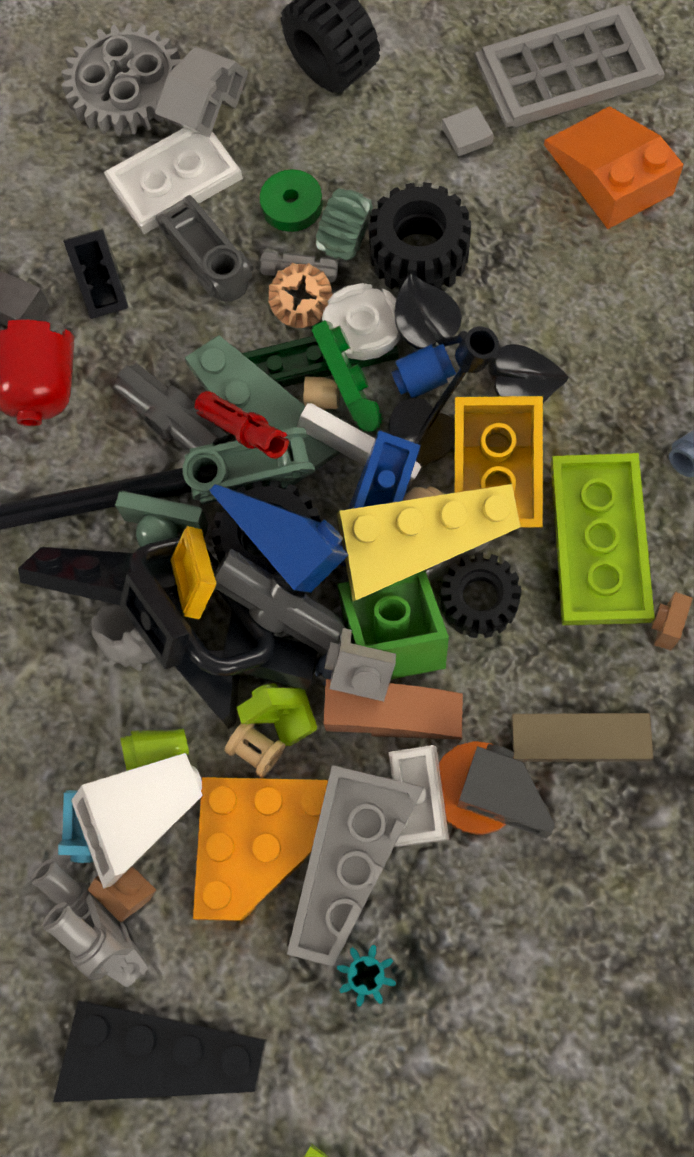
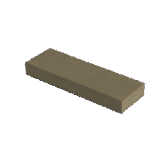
M650 713L512 714L513 759L521 762H635L653 760Z

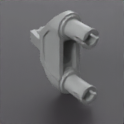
M54 859L46 860L35 870L31 877L32 884L42 890L57 904L44 918L42 923L43 929L53 935L70 951L71 963L88 979L97 980L108 975L128 988L149 967L144 956L130 939L125 924L118 921L88 891L90 887L88 883L75 882L56 864L57 862Z

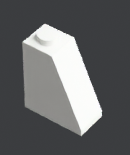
M186 753L83 784L72 798L74 810L103 889L113 886L203 796L200 774L194 766L190 765Z

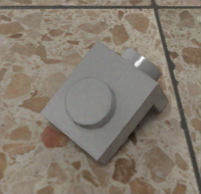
M343 628L339 643L330 642L326 655L324 669L332 670L329 689L384 702L395 667L396 654L352 644V630Z

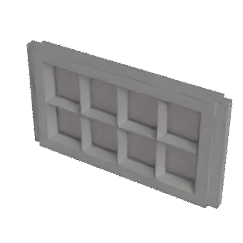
M624 4L482 47V50L475 52L474 55L506 128L511 126L512 128L655 85L656 81L663 80L665 75L631 6H624Z

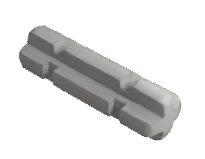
M263 251L261 254L260 270L263 275L276 276L277 271L289 267L291 263H310L320 271H323L329 282H334L337 277L338 262L335 258L321 257L320 261H318L316 256L284 253L282 257L279 256V252Z

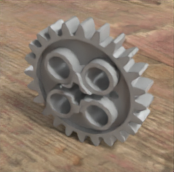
M127 23L124 31L119 32L114 24L111 27V34L106 35L101 29H98V39L93 40L85 36V48L73 47L76 58H66L69 69L62 70L65 80L62 83L68 105L71 110H74L79 121L85 119L90 129L99 124L103 134L112 126L117 136L121 135L124 127H129L131 133L136 134L137 125L139 124L150 130L151 124L149 120L152 118L160 122L164 121L163 118L155 114L157 108L156 96L160 87L165 84L167 75L181 61L178 49L172 48L169 38L161 40L158 30H155L148 36L146 25H142L137 32H133L131 23Z

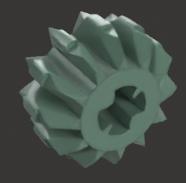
M338 188L334 191L332 197L328 199L327 206L323 210V215L319 222V229L316 234L317 249L335 259L339 258L347 261L354 258L357 251L360 250L361 243L369 227L373 208L372 201L364 197L363 194L353 190Z

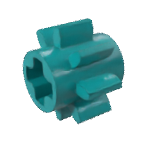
M376 945L370 947L368 956L360 957L359 952L355 948H350V954L354 959L350 967L345 965L337 966V970L346 973L348 977V983L342 985L339 991L344 993L353 989L357 992L356 1003L358 1007H361L364 1003L365 996L373 994L375 1000L382 1004L384 1002L383 996L379 990L383 984L396 986V981L385 977L384 970L391 966L394 961L392 958L386 959L381 963L376 960ZM361 962H364L368 967L377 965L380 973L374 978L377 986L372 990L366 984L359 986L355 984L354 978L359 974L357 965Z

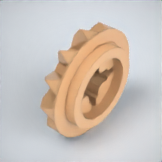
M291 263L289 267L277 271L276 277L269 285L268 302L272 312L282 323L294 328H307L322 320L323 310L325 311L328 300L333 295L332 287L325 273L310 263ZM305 280L306 292L312 295V298L309 300L302 299L295 311L294 297L285 290H298L300 284Z

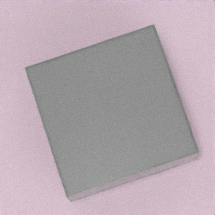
M478 106L442 119V129L458 157L493 144L494 134Z

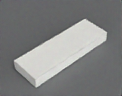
M307 403L297 427L305 428L308 435L364 466L375 441V438L312 403ZM415 462L407 489L415 480L422 467L418 462Z

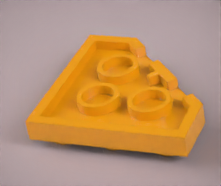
M202 777L201 792L203 796L200 802L193 909L194 920L243 921L269 893L282 884L304 862L312 851L328 780Z

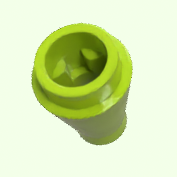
M184 728L178 730L131 731L129 736L120 737L127 771L184 753L189 755Z

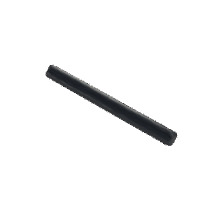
M207 465L203 467L199 472L198 481L201 483L211 482L217 475V466ZM183 468L3 503L0 504V530L116 507L118 494L122 491L162 498L192 492L184 479Z

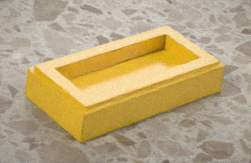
M187 526L173 553L171 564L184 617L200 619L215 589L216 580L202 529Z

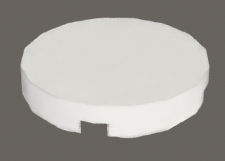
M364 283L346 286L331 296L325 311L323 310L322 321L327 320L332 323L334 328L340 325L351 347V349L345 351L348 358L358 360L379 358L391 351L401 338L396 328L394 317L396 298L391 292L383 288L380 291L372 288L371 284Z

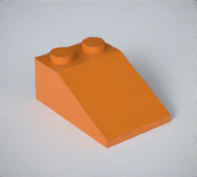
M610 106L544 141V146L607 229L673 195L684 166L661 135Z

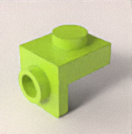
M275 683L266 684L254 689L251 693L252 697L236 707L241 724L274 723L278 738L285 744V747L292 746L317 730V724L306 692L301 688H278V685Z

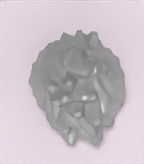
M115 604L102 607L98 611L97 616L91 619L92 636L100 650L109 659L108 664L114 665L119 663L124 667L131 666L141 671L142 664L149 663L156 658L120 605Z

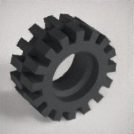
M483 552L475 553L474 559H470L467 554L461 557L458 565L454 562L449 567V573H445L442 580L440 606L442 612L446 614V621L449 625L454 623L457 632L463 634L465 630L470 632L469 637L477 638L478 634H484L485 638L493 636L494 631L498 630L500 634L506 629L508 623H512L518 611L522 591L521 586H518L519 577L517 573L510 572L511 565L506 560L503 564L497 562L499 556L491 554L490 559H484ZM475 581L487 582L496 590L497 601L494 606L487 610H475L466 604L463 598L464 589Z

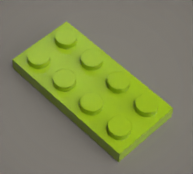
M639 453L552 456L550 464L562 626L652 623L655 615Z

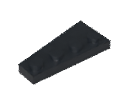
M41 547L18 568L20 583L120 605L126 574L130 572L129 561L133 553ZM172 556L148 562V569L180 613H182L171 564Z
M78 1000L53 1102L255 1092L258 1087L267 1039Z

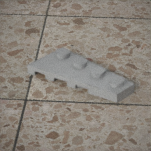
M332 765L287 955L334 966L424 787Z

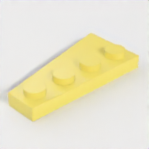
M512 484L347 509L337 513L340 535L343 538L342 546L348 554L345 562L353 602L520 528Z

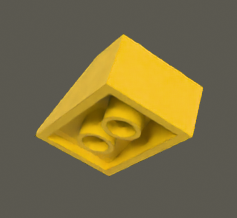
M543 396L455 397L454 493L512 484L520 528H542Z

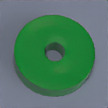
M294 169L280 171L268 178L260 191V205L265 220L272 227L286 232L300 231L315 223L323 208L322 191L317 180L309 173ZM289 199H296V201L291 203L286 202Z

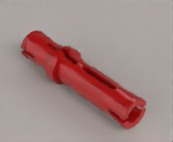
M211 391L202 392L197 397L194 405L195 409L199 410L196 412L197 415L235 435L238 443L247 448H257L268 457L274 459L281 457L286 452L289 445V439L285 438L287 434L270 426L266 418L254 412L247 413Z

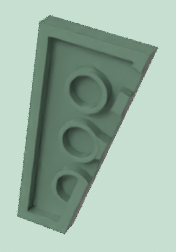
M220 335L185 357L187 366L206 391L215 393L220 398L227 400L247 413L254 412L266 418L270 426L279 430L297 427L300 416L306 406ZM308 434L307 438L304 439L309 463L314 464L315 471L340 454L339 451ZM291 447L289 449L292 461H294V456ZM305 477L282 482V489H286L289 484L294 486Z

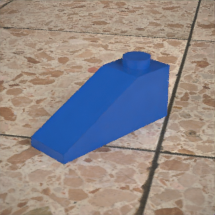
M379 430L348 509L403 501L421 445ZM345 559L339 565L346 567Z
M217 484L209 490L293 590L311 593L348 556L347 552L339 544L343 540L342 536L325 520L320 523Z

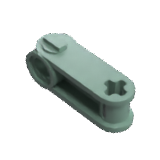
M294 427L281 430L287 434L285 438L289 439V445L286 452L276 459L268 457L257 448H247L238 443L237 440L219 445L212 443L191 448L190 453L185 455L183 476L186 483L191 487L193 499L200 500L201 504L217 501L209 491L215 484L233 490L244 486L245 490L248 491L254 488L252 482L261 480L263 487L270 486L271 480L282 483L313 474L315 467L313 463H309L304 439L307 438L306 429ZM291 447L294 456V461H292L289 449ZM207 465L217 466V475L211 482L201 483L198 481L199 472L203 467Z

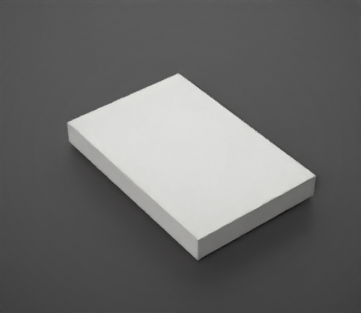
M185 128L104 172L106 180L143 234L159 226L156 215L161 212L166 215L183 204V198L191 195L199 204L243 179L240 168L213 131L209 138Z

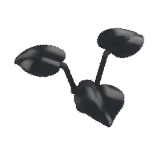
M413 273L408 275L400 288L396 298L394 317L396 328L403 340L416 349L433 345L435 342L439 345L443 344L444 347L459 344L455 351V359L460 369L434 408L424 399L409 398L401 401L394 408L389 418V434L421 445L416 458V462L420 466L440 460L454 446L455 420L446 414L440 413V411L467 372H480L488 364L489 373L497 376L494 382V389L498 397L543 396V403L567 382L569 378L567 374L554 362L537 351L517 344L505 345L499 348L498 338L489 328L477 326L469 330L468 333L461 331L458 336H455L461 326L462 319L458 304L446 292L425 283Z

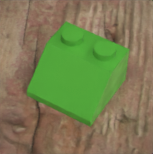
M425 570L354 602L352 601L349 582L338 583L342 616L346 620L345 628L352 630L351 643L395 653L396 663L391 680L446 669L449 636Z

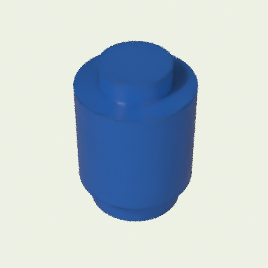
M431 344L396 360L398 369L391 372L400 394L409 392L411 398H416L447 384V378L456 375L443 344L434 348Z

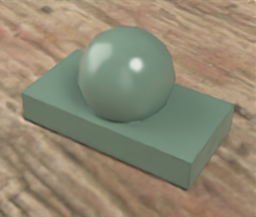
M126 491L119 492L115 504L124 521L138 523L136 526V539L140 547L167 538L178 537V532L183 533L187 526L202 529L205 538L209 525L203 510L198 506Z

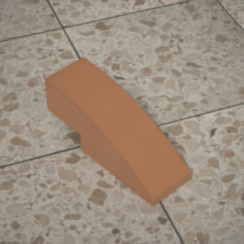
M326 679L324 727L326 731L371 733L374 737L462 740V693L389 683L383 702L329 689L331 679Z

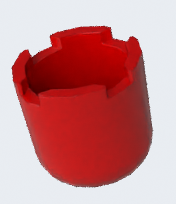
M29 319L9 320L7 329L0 330V411L10 417L17 418L16 422L18 424L39 426L42 424V420L51 419L61 414L67 407L71 395L75 339L69 330L65 329L62 334L50 331L49 322Z

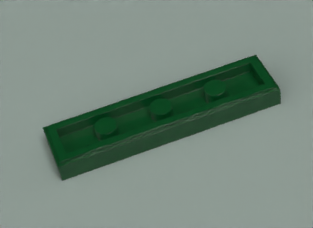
M314 335L242 353L282 387L303 383L306 376L327 377L332 375ZM395 345L391 351L379 358L368 360L348 359L351 366L358 364L360 368L399 359L397 345Z

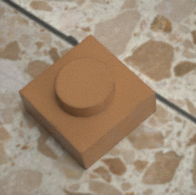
M675 592L667 605L659 604L655 613V619L651 625V629L658 631L654 642L655 646L671 651L678 643L693 600L692 597Z
M131 867L113 886L104 889L98 875L91 883L88 891L118 921L122 922L147 904L153 897L156 889L134 867Z

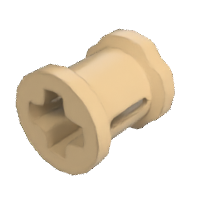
M240 724L228 740L224 751L230 756L238 755L256 768V775L264 778L281 757L285 744L280 740L272 741L254 728L255 724ZM249 743H252L254 746L259 748L262 751V753L260 754L253 748H251L249 746Z

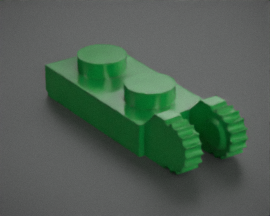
M327 320L312 326V333L353 420L357 421L356 425L363 432L376 431L383 424V413H380L381 409L378 403L367 399L363 389L369 386L358 364L351 366L345 353L351 347L340 325L334 328L332 323Z

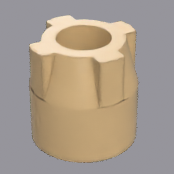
M306 376L303 393L304 405L312 403L323 410L339 408V388L335 380L326 377Z

